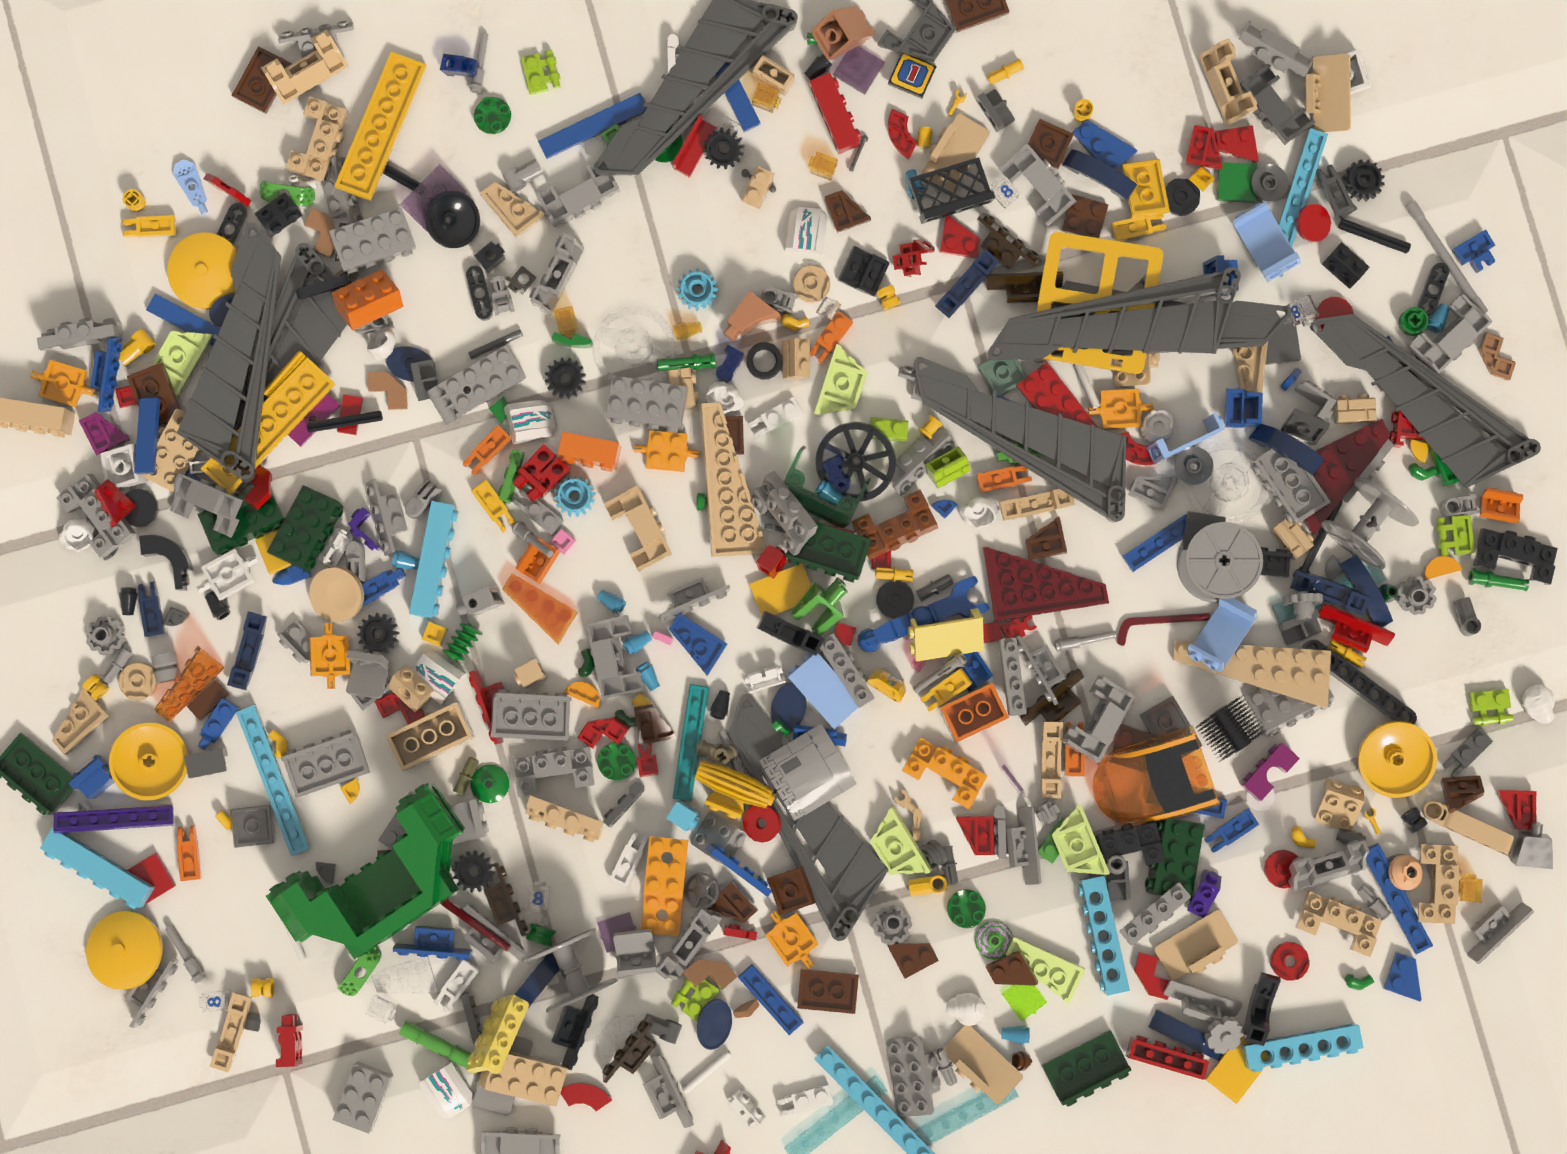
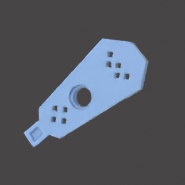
M185 159L175 163L173 176L191 204L199 208L201 215L207 213L208 210L205 205L207 198L196 164ZM191 184H195L196 188L194 190H189Z

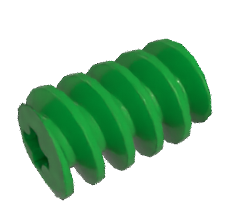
M468 622L467 624H459L463 630H455L458 637L451 636L454 643H446L449 650L442 649L444 654L459 663L458 660H465L462 653H470L467 647H474L471 640L478 641L476 634H483Z

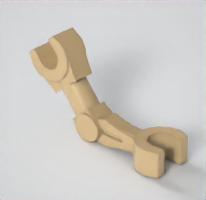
M902 789L900 793L904 796V799L901 801L894 797L893 800L897 805L903 808L906 807L913 815L911 835L915 842H919L921 837L919 828L922 811L911 802L907 791Z

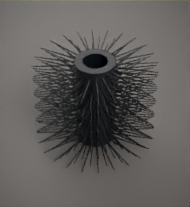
M1243 695L1231 701L1228 705L1226 704L1195 727L1196 729L1205 724L1198 731L1207 728L1203 732L1209 731V733L1205 734L1202 738L1209 736L1204 742L1211 740L1209 744L1213 743V746H1210L1212 748L1217 745L1212 751L1219 749L1214 755L1221 753L1222 755L1219 754L1218 756H1223L1220 759L1222 761L1248 746L1265 732L1260 731V729H1263V727L1258 726L1261 725L1260 723L1255 726L1254 723L1256 724L1257 722H1252L1257 718V716L1250 718L1255 712L1249 714L1251 710H1248L1246 713H1243L1247 710L1246 708H1249L1245 707L1247 703L1239 706L1245 699L1235 704Z

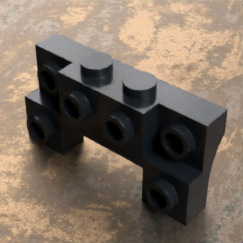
M1485 528L1480 529L1474 566H1483L1489 570H1495L1498 558L1532 566L1529 580L1544 583V585H1551L1556 567L1554 562L1558 548L1541 544L1542 542L1536 541V538L1532 536H1524V538L1517 536L1518 533L1513 531L1500 533Z
M1156 821L1135 826L1132 823L1121 826V829L1113 830V828L1102 830L1101 834L1094 835L1104 860L1114 855L1121 856L1138 851H1143L1146 866L1166 860ZM1088 874L1089 879L1104 876L1101 874Z

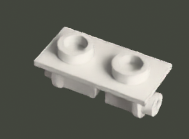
M337 527L318 560L330 567L337 566L346 551V545L354 536Z
M775 665L764 669V674H761L760 670L747 673V676H744L748 692L752 693L785 683L782 667Z
M740 1088L727 1099L729 1105L737 1114L742 1110L745 1112L741 1115V1118L753 1129L760 1125L766 1117L761 1108L756 1106L750 1100L749 1095Z

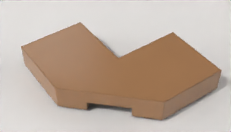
M311 208L304 226L320 233L313 250L332 258L335 248L329 235V231L334 229L329 215Z
M1485 332L1478 351L1490 375L1507 381L1511 380L1516 362L1498 356L1504 338Z
M368 372V392H387L388 410H408L407 390L388 372Z
M701 959L696 960L683 972L695 988L710 976L723 990L738 977L725 962Z

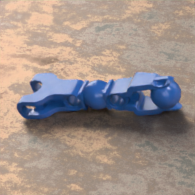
M972 576L957 582L952 588L951 595L929 604L926 607H916L912 612L888 621L877 629L867 628L862 630L857 638L858 646L864 652H875L881 644L907 636L908 627H911L910 619L913 618L917 626L935 624L954 615L971 618L970 609L978 608L982 614L990 608L985 602L974 605L967 599L968 589L978 583L976 576Z

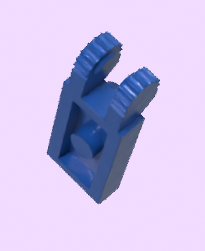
M1247 808L1218 827L1215 832L1211 833L1204 840L1206 843L1211 842L1220 835L1223 841L1211 848V851L1214 853L1224 846L1230 845L1258 826L1259 823L1250 809Z

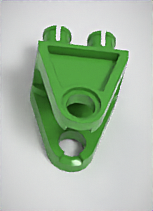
M839 577L827 589L814 582L794 607L791 616L800 620L819 603L821 605L825 604L827 606L826 610L812 627L813 633L821 636L844 616L839 600L848 593L845 588L846 584Z

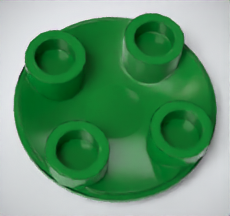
M496 97L483 98L474 112L475 124L482 132L487 134H497L504 131L511 121L510 107L504 100Z
M613 742L600 750L597 764L604 777L619 781L631 775L635 768L636 758L628 745L624 743L618 745Z
M964 889L957 891L951 896L948 901L947 912L950 920L958 927L972 928L984 919L986 905L978 892Z

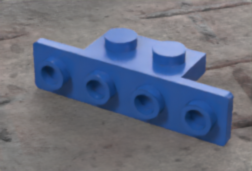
M119 336L109 337L107 352L97 350L95 354L90 388L100 390L97 411L101 413L111 411L114 404L113 396L117 385L116 377L120 366V352L123 347V338Z
M425 926L415 927L414 945L396 943L393 947V952H398V955L405 956L409 955V953L417 954L419 957L436 955L440 959H445L449 956L456 957L457 960H467V958L471 957L473 950L454 948L455 929Z

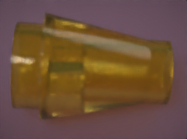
M700 321L677 322V325H673L676 340L681 339L683 341L701 333L702 326Z

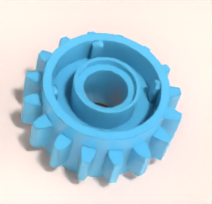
M699 268L696 269V272L689 270L688 275L682 274L683 281L678 280V284L681 285V287L676 288L678 292H681L678 295V299L683 298L682 305L688 304V309L695 307L696 311H698L702 307L705 310L707 304L712 306V299H717L714 293L718 292V288L713 287L717 284V281H712L713 275H706V270L703 272H699ZM695 286L703 288L699 294L693 293L692 289Z
M571 475L569 480L563 478L564 483L558 482L560 488L554 490L558 494V496L554 497V500L559 501L556 504L557 508L563 507L561 512L565 513L568 511L569 517H571L572 513H575L576 517H579L581 512L586 515L585 510H591L590 504L595 503L592 496H595L596 493L590 491L594 488L593 485L587 486L588 479L582 481L581 476L575 479ZM574 491L580 493V498L577 501L570 500V494Z

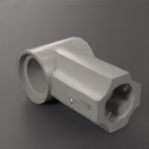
M533 159L519 168L515 167L506 171L503 174V178L511 192L514 193L523 189L526 183L541 176L543 172L536 159Z

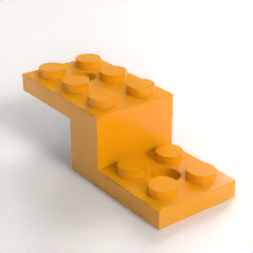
M649 837L641 929H651L652 934L680 936L689 840ZM664 852L672 854L673 860L670 863L662 861V854ZM660 909H664L668 913L667 919L663 921L657 918V912Z

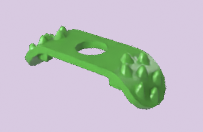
M265 180L260 183V196L268 202L280 196L279 193L282 189L289 191L290 199L295 206H309L315 200V191L311 187L277 184Z
M377 946L363 956L358 957L346 977L338 985V990L347 996H355L360 991L380 961L382 954ZM358 967L366 969V974L363 977L355 976V970Z

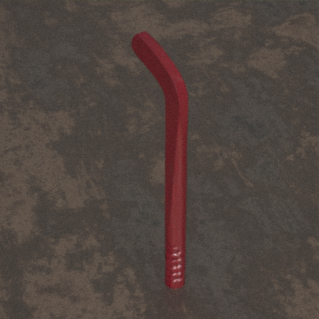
M1210 613L1127 618L1119 629L1117 644L1120 646L1125 645L1128 630L1133 625L1209 621Z
M449 898L440 903L506 952L510 949L511 945L455 906L449 901Z

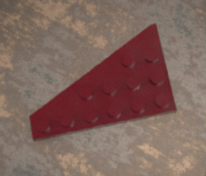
M1382 419L1315 451L1324 458V462L1313 477L1331 503L1304 520L1311 535L1316 534L1322 526L1321 523L1329 517L1352 487L1355 478L1362 474L1391 436Z
M983 547L995 621L1109 603L1107 588L1104 583L1051 568L1047 565L1032 562L1028 559L1013 556L989 547Z

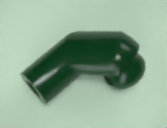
M587 648L581 651L584 659L581 668L578 669V674L581 677L589 676L595 667L590 649Z
M617 710L615 712V718L628 727L636 726L635 717L630 718L625 714L624 710Z

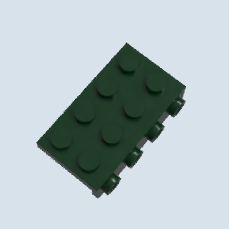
M303 485L269 546L267 553L308 573L314 568L319 553L324 550L325 542L328 536L333 533L336 521L341 518L344 506L339 501Z
M252 489L235 496L243 500L236 515V519L239 522L232 538L213 530L217 514L207 510L198 513L197 515L212 551L217 555H224L237 546L247 545L248 541L265 536L267 532L278 530L285 518L282 515L273 491L271 492V497L258 510L243 499Z
M815 522L818 525L816 533L804 544L800 553L793 556L787 550L785 558H788L789 563L795 565L804 563L807 564L806 568L817 571L820 568L825 570L824 574L833 577L839 574L843 576V580L854 583V580L860 579L872 539Z
M19 733L0 756V778L3 777L7 781V786L11 789L21 792V797L28 803L33 802L37 806L36 810L43 815H53L74 790L68 784L74 779L72 774L23 733Z
M1169 817L1159 819L1156 822L1166 860L1148 865L1149 872L1145 880L1146 892L1163 895L1176 883H1181L1191 896L1189 900L1192 901L1205 824Z
M1111 1030L1041 1065L1061 1105H1066L1067 1107L1077 1102L1076 1099L1084 1096V1098L1091 1096L1095 1093L1094 1090L1099 1087L1104 1089L1112 1084L1111 1081L1116 1078L1119 1080L1129 1076L1128 1072L1132 1070Z

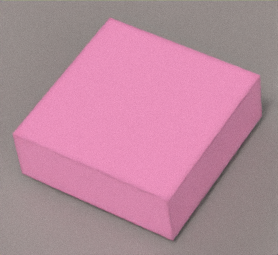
M561 528L549 543L565 555L576 540Z
M655 631L652 637L670 646L673 642L672 637Z

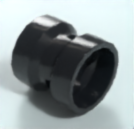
M1417 807L1411 808L1401 816L1403 822L1408 824V829L1411 833L1417 832L1428 824L1426 819L1421 817Z

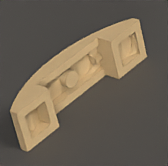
M1060 489L999 502L1003 521L1028 517L1075 505L1073 497Z
M1043 721L1041 798H1061V741L1063 739V722Z
M232 992L227 1008L226 1020L210 1067L225 1072L230 1071L244 1032L243 1028L249 1014L252 997Z

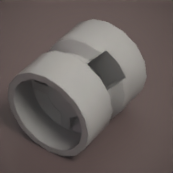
M176 652L151 656L153 668L157 669L154 672L156 684L181 679L180 670L175 666L178 663Z

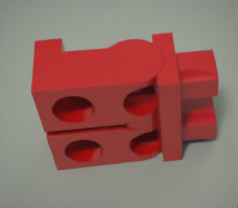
M543 443L523 467L518 470V475L513 481V485L519 490L526 484L529 485L531 489L526 493V496L532 502H535L540 497L544 498L558 482L570 473L571 468L559 457L556 458V454Z
M298 1014L281 1016V1026L277 1027V1033H280L278 1042L281 1045V1057L276 1059V1067H296L303 1064L302 1034L300 1032L303 1030V1024H298Z

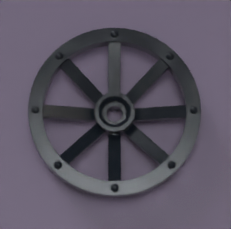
M848 422L836 426L825 435L817 449L815 463L820 481H829L831 484L832 482L828 479L826 473L848 466L849 469L838 488L835 485L833 486L844 496L843 500L863 502L877 497L888 487L895 473L896 455L893 445L881 430L863 422ZM850 430L868 432L859 451L856 450ZM843 432L851 453L829 444V441L837 434ZM873 436L878 438L886 449L881 452L864 454ZM825 449L847 459L827 467L823 466ZM888 456L889 467L887 475L866 461ZM854 458H859L860 462L854 463ZM863 468L883 480L877 488L870 492L867 489ZM854 471H857L862 494H851L843 491Z

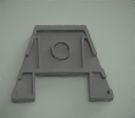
M909 0L924 10L904 40L886 30L877 46L934 62L955 33V28L934 5L933 0Z

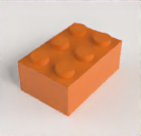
M383 269L331 293L336 310L352 331L404 307L399 289Z
M562 432L558 455L567 464L574 465L575 462H579L583 467L593 468V466H599L603 471L612 472V469L617 470L621 446L619 442Z
M993 683L939 708L955 743L1009 718Z

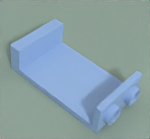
M1260 202L1255 204L1251 208L1252 210L1247 213L1242 212L1238 214L1233 220V225L1264 278L1269 282L1301 264V259L1298 253L1293 250L1269 210L1268 203Z
M1214 413L1204 419L1203 423L1208 434L1170 452L1163 438L1146 447L1154 465L1225 430L1223 427L1224 421L1221 416Z
M1234 598L1219 599V606L1194 644H1189L1187 655L1194 661L1206 664L1209 669L1222 673L1255 622L1257 610Z
M808 654L803 659L805 663L800 667L798 665L794 666L788 672L790 674L788 679L792 681L829 725L835 729L858 707L838 675L819 654L817 656Z

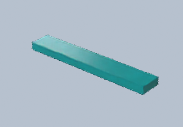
M694 684L689 686L673 799L692 801L694 777L698 763L696 748L702 737L709 691L707 686Z

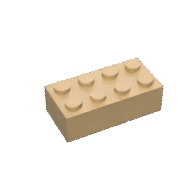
M0 398V428L8 429L9 426L23 432H27L28 429L42 435H46L47 432L60 438H64L65 435H72L75 418L74 412L63 407Z
M455 702L386 735V738L401 770L406 771L475 738L460 704Z
M509 1051L501 1072L494 1074L488 1070L481 1071L478 1085L484 1090L556 1107L568 1068L560 1063Z

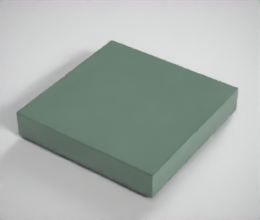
M988 359L977 366L992 394L993 391H996V397L1003 396L1017 388L1016 385L1027 377L1018 360L992 361Z

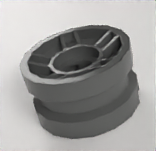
M932 839L926 845L919 847L930 867L933 868L932 870L947 862L945 850L936 840Z

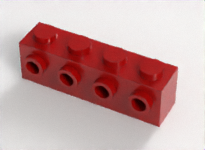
M831 73L809 81L810 90L838 155L858 147L860 139H862L858 128L854 129L852 124L854 118L850 111L847 112L845 108L847 102L844 95L839 94L837 89L839 88V83L836 77L833 78Z
M1136 1035V1038L1130 1037L1126 1057L1198 1079H1205L1209 1061L1204 1058V1054L1194 1051L1192 1054L1185 1053L1186 1049L1174 1046L1171 1049L1166 1047V1043L1156 1040L1155 1044L1147 1042L1148 1038Z

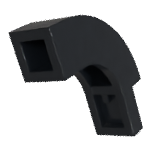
M158 535L139 536L141 555L145 557L165 556L173 567L175 590H187L189 576L186 574V571H193V566L187 552L179 544L168 538Z
M764 611L756 627L782 642L817 656L825 639L767 611Z
M1261 972L1257 984L1254 985L1247 1009L1244 1030L1245 1041L1264 1046L1270 1031V1012L1281 982L1280 977Z

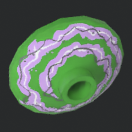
M986 922L976 932V948L981 955L988 959H1001L1006 956L1013 935L1008 926L1002 922ZM993 937L998 938L997 944L991 943Z

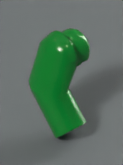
M1412 463L1408 467L1410 475L1421 481L1438 475L1435 466L1423 469L1418 464Z
M1348 974L1344 978L1349 988L1358 991L1374 983L1370 974L1362 979L1354 978L1353 974Z

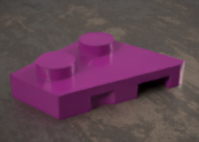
M93 413L78 420L96 456L130 440L127 434H124L98 413Z

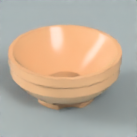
M1399 855L1391 861L1388 874L1391 883L1396 888L1411 890L1420 884L1423 870L1415 857ZM1410 866L1415 870V875L1412 878L1407 875V869Z

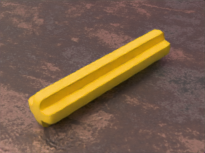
M298 351L266 387L264 395L269 398L307 358L306 355Z

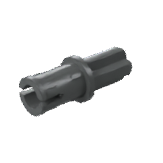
M947 574L934 582L930 581V584L916 590V593L922 602L934 594L938 595L939 591L953 585L954 582L951 576Z
M953 846L943 847L947 855V862L942 867L945 869L948 885L958 883L955 866L957 863L954 860Z

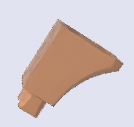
M857 6L833 9L813 28L812 35L828 60L836 59L849 50L862 45L875 34L874 28L867 24L865 20L866 15L863 10H859Z
M749 291L727 320L728 327L723 333L734 343L739 335L744 337L758 326L779 322L781 315Z

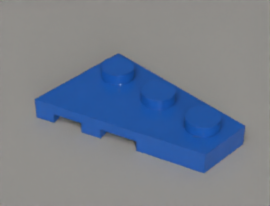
M1089 120L1083 122L1072 132L1074 137L1092 157L1114 169L1119 168L1138 151Z
M680 613L669 628L675 638L708 676L728 644Z

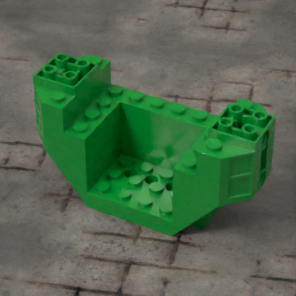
M422 784L414 790L416 792L414 795H406L398 801L399 805L395 807L398 814L395 816L406 831V834L395 839L397 843L392 846L393 850L387 854L385 851L376 857L377 861L372 865L369 862L360 868L362 872L356 876L354 873L344 879L345 883L341 886L336 884L325 889L317 876L311 877L308 871L302 873L298 871L285 878L286 882L278 883L269 889L270 893L266 895V898L295 942H304L312 935L344 944L353 959H356L401 931L405 926L411 924L459 890L450 876L453 839L464 833L465 827L436 784Z

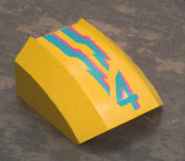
M885 668L874 670L866 682L896 703H900L906 693L905 681L889 673Z

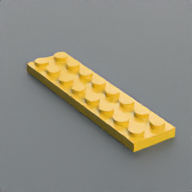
M390 52L334 185L336 189L369 201L372 200L427 68L426 64Z
M308 357L263 403L255 469L336 385ZM234 434L231 438L229 451L236 453L239 438ZM232 456L227 457L225 460L226 465L235 463V458ZM212 458L201 468L220 487L227 489L226 493L229 495L243 482ZM239 465L238 468L242 471L243 476H244L245 474H247V475L250 474L249 468H248L247 470H244V469Z

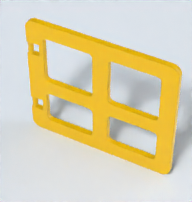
M1054 232L1049 238L1036 312L1051 309V305L1054 302L1071 305L1111 296L1117 261L1120 256L1147 260L1148 268L1144 288L1156 286L1159 284L1163 251L1158 247ZM1066 247L1104 254L1103 269L1097 294L1055 287L1062 248ZM1155 303L1126 307L1125 311L1155 308ZM1122 308L1095 312L1094 315L1107 314L1111 311L1121 312ZM1060 347L1057 350L1063 351V357L1050 354L1043 359L1139 374L1144 370L1147 353L1133 350L1132 356L1128 357L1104 353L1102 349H1078L1077 353H1073L1074 348ZM1111 359L1122 360V366L1110 365Z

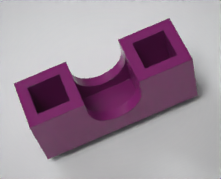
M1275 743L1268 750L1270 753L1266 759L1261 758L1255 765L1257 769L1253 773L1249 772L1242 779L1244 783L1241 786L1258 802L1262 801L1274 788L1267 780L1268 770L1271 767H1277L1283 773H1287L1300 759L1284 743H1279L1278 745Z

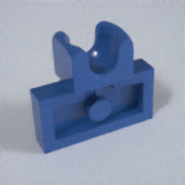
M1486 229L1452 249L1461 266L1469 262L1475 273L1483 270L1481 261H1484L1487 266L1495 263V259L1489 249L1496 245Z

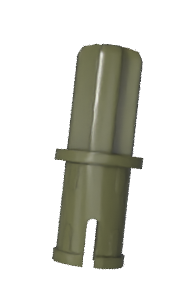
M473 757L468 758L462 773L459 772L460 777L453 789L454 792L464 796L479 764L477 759Z

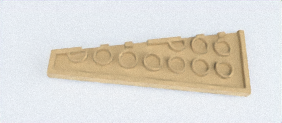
M701 403L711 557L762 554L766 549L763 533L757 521L758 518L751 502L744 474L738 462L739 459L733 446L732 437H730L721 403Z
M1174 641V661L1322 708H1328L1331 651L1239 645L1221 673L1217 670L1209 669L1206 664L1194 661L1187 655L1189 644L1193 645L1194 642Z

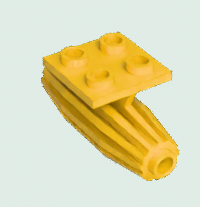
M701 761L694 779L714 790L709 794L704 804H707L708 808L713 811L721 810L726 812V816L733 819L741 818L746 809L744 803L766 808L767 805H772L776 796L772 794V789L755 778L715 763Z

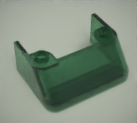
M803 445L799 449L786 475L785 485L808 513L836 527L844 528L848 526L871 479L868 478L857 499L846 495L839 499L837 505L817 496L818 494L803 487L805 476L803 472L796 469L806 449V446Z

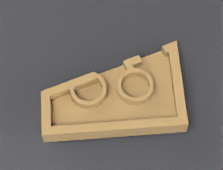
M496 182L480 192V196L515 238L546 216V213L532 207L530 203L521 200L514 193Z
M1268 341L1264 346L1233 349L1238 366L1241 389H1246V392L1262 393Z
M84 688L81 689L79 698L71 706L70 709L72 710L66 720H63L52 739L53 743L64 755L70 753L109 717L102 706L91 697L90 692L85 691Z

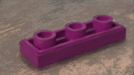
M327 393L288 436L302 447L316 433L308 432L306 424L311 422L313 417H316L317 421L329 419L340 405Z

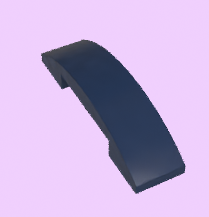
M1071 149L1062 164L1063 167L1072 172L1080 173L1110 189L1111 193L1128 201L1137 186L1134 181L1111 166L1074 149Z
M985 249L935 307L947 318H950L1000 261Z
M1260 424L1249 437V440L1263 448L1267 446L1293 460L1299 468L1312 475L1316 473L1324 462V458L1313 449L1274 427Z
M1354 555L1340 563L1341 569L1348 581H1351L1355 590L1371 597L1366 607L1367 616L1371 623L1384 627L1393 622L1380 590L1359 557Z
M1296 570L1290 585L1291 589L1299 592L1308 591V593L1323 594V599L1344 606L1345 609L1364 615L1371 598L1338 582L1300 570Z
M248 611L243 627L244 633L235 665L231 669L227 683L228 686L247 690L260 653L267 616Z
M553 952L544 957L514 994L527 1001L529 1007L560 970Z
M1156 1009L1148 1026L1149 1028L1217 1061L1220 1060L1222 1054L1215 1053L1205 1043L1204 1035L1206 1033Z

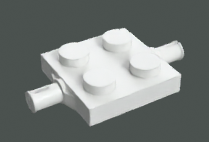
M233 549L201 567L205 574L206 582L196 586L200 594L211 589L221 601L254 583L249 574L248 567L257 563L258 560L254 555L244 561L238 555L236 549Z

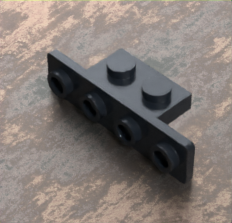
M595 994L586 997L582 1010L569 1005L564 1006L551 1040L555 1044L568 1047L562 1065L568 1068V1070H572L573 1066L577 1063L579 1049L584 1044L585 1033L592 1022L591 1017L594 1010L598 1007L599 997Z

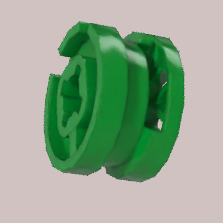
M1409 308L1399 317V328L1406 335H1417L1427 327L1428 316L1421 308Z
M530 923L531 929L527 933L526 939L542 945L552 946V937L556 934V931L542 925Z

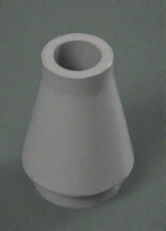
M1114 855L1107 861V868L1114 875H1121L1126 869L1127 864L1122 856Z

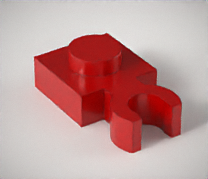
M1027 616L1021 623L1019 618L1002 624L1001 629L1005 638H1016L1018 635L1024 637L1026 636L1024 630L1032 631L1036 629V625L1030 627L1027 624V621L1033 617Z
M648 743L649 748L647 750H642L641 745L638 744V752L642 755V757H637L640 778L659 775L656 755H650L652 752L651 743Z
M730 923L729 927H724L723 935L756 940V931L740 929L741 925Z

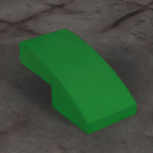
M554 332L551 338L554 343L571 348H591L593 346L592 340L576 333L572 340Z

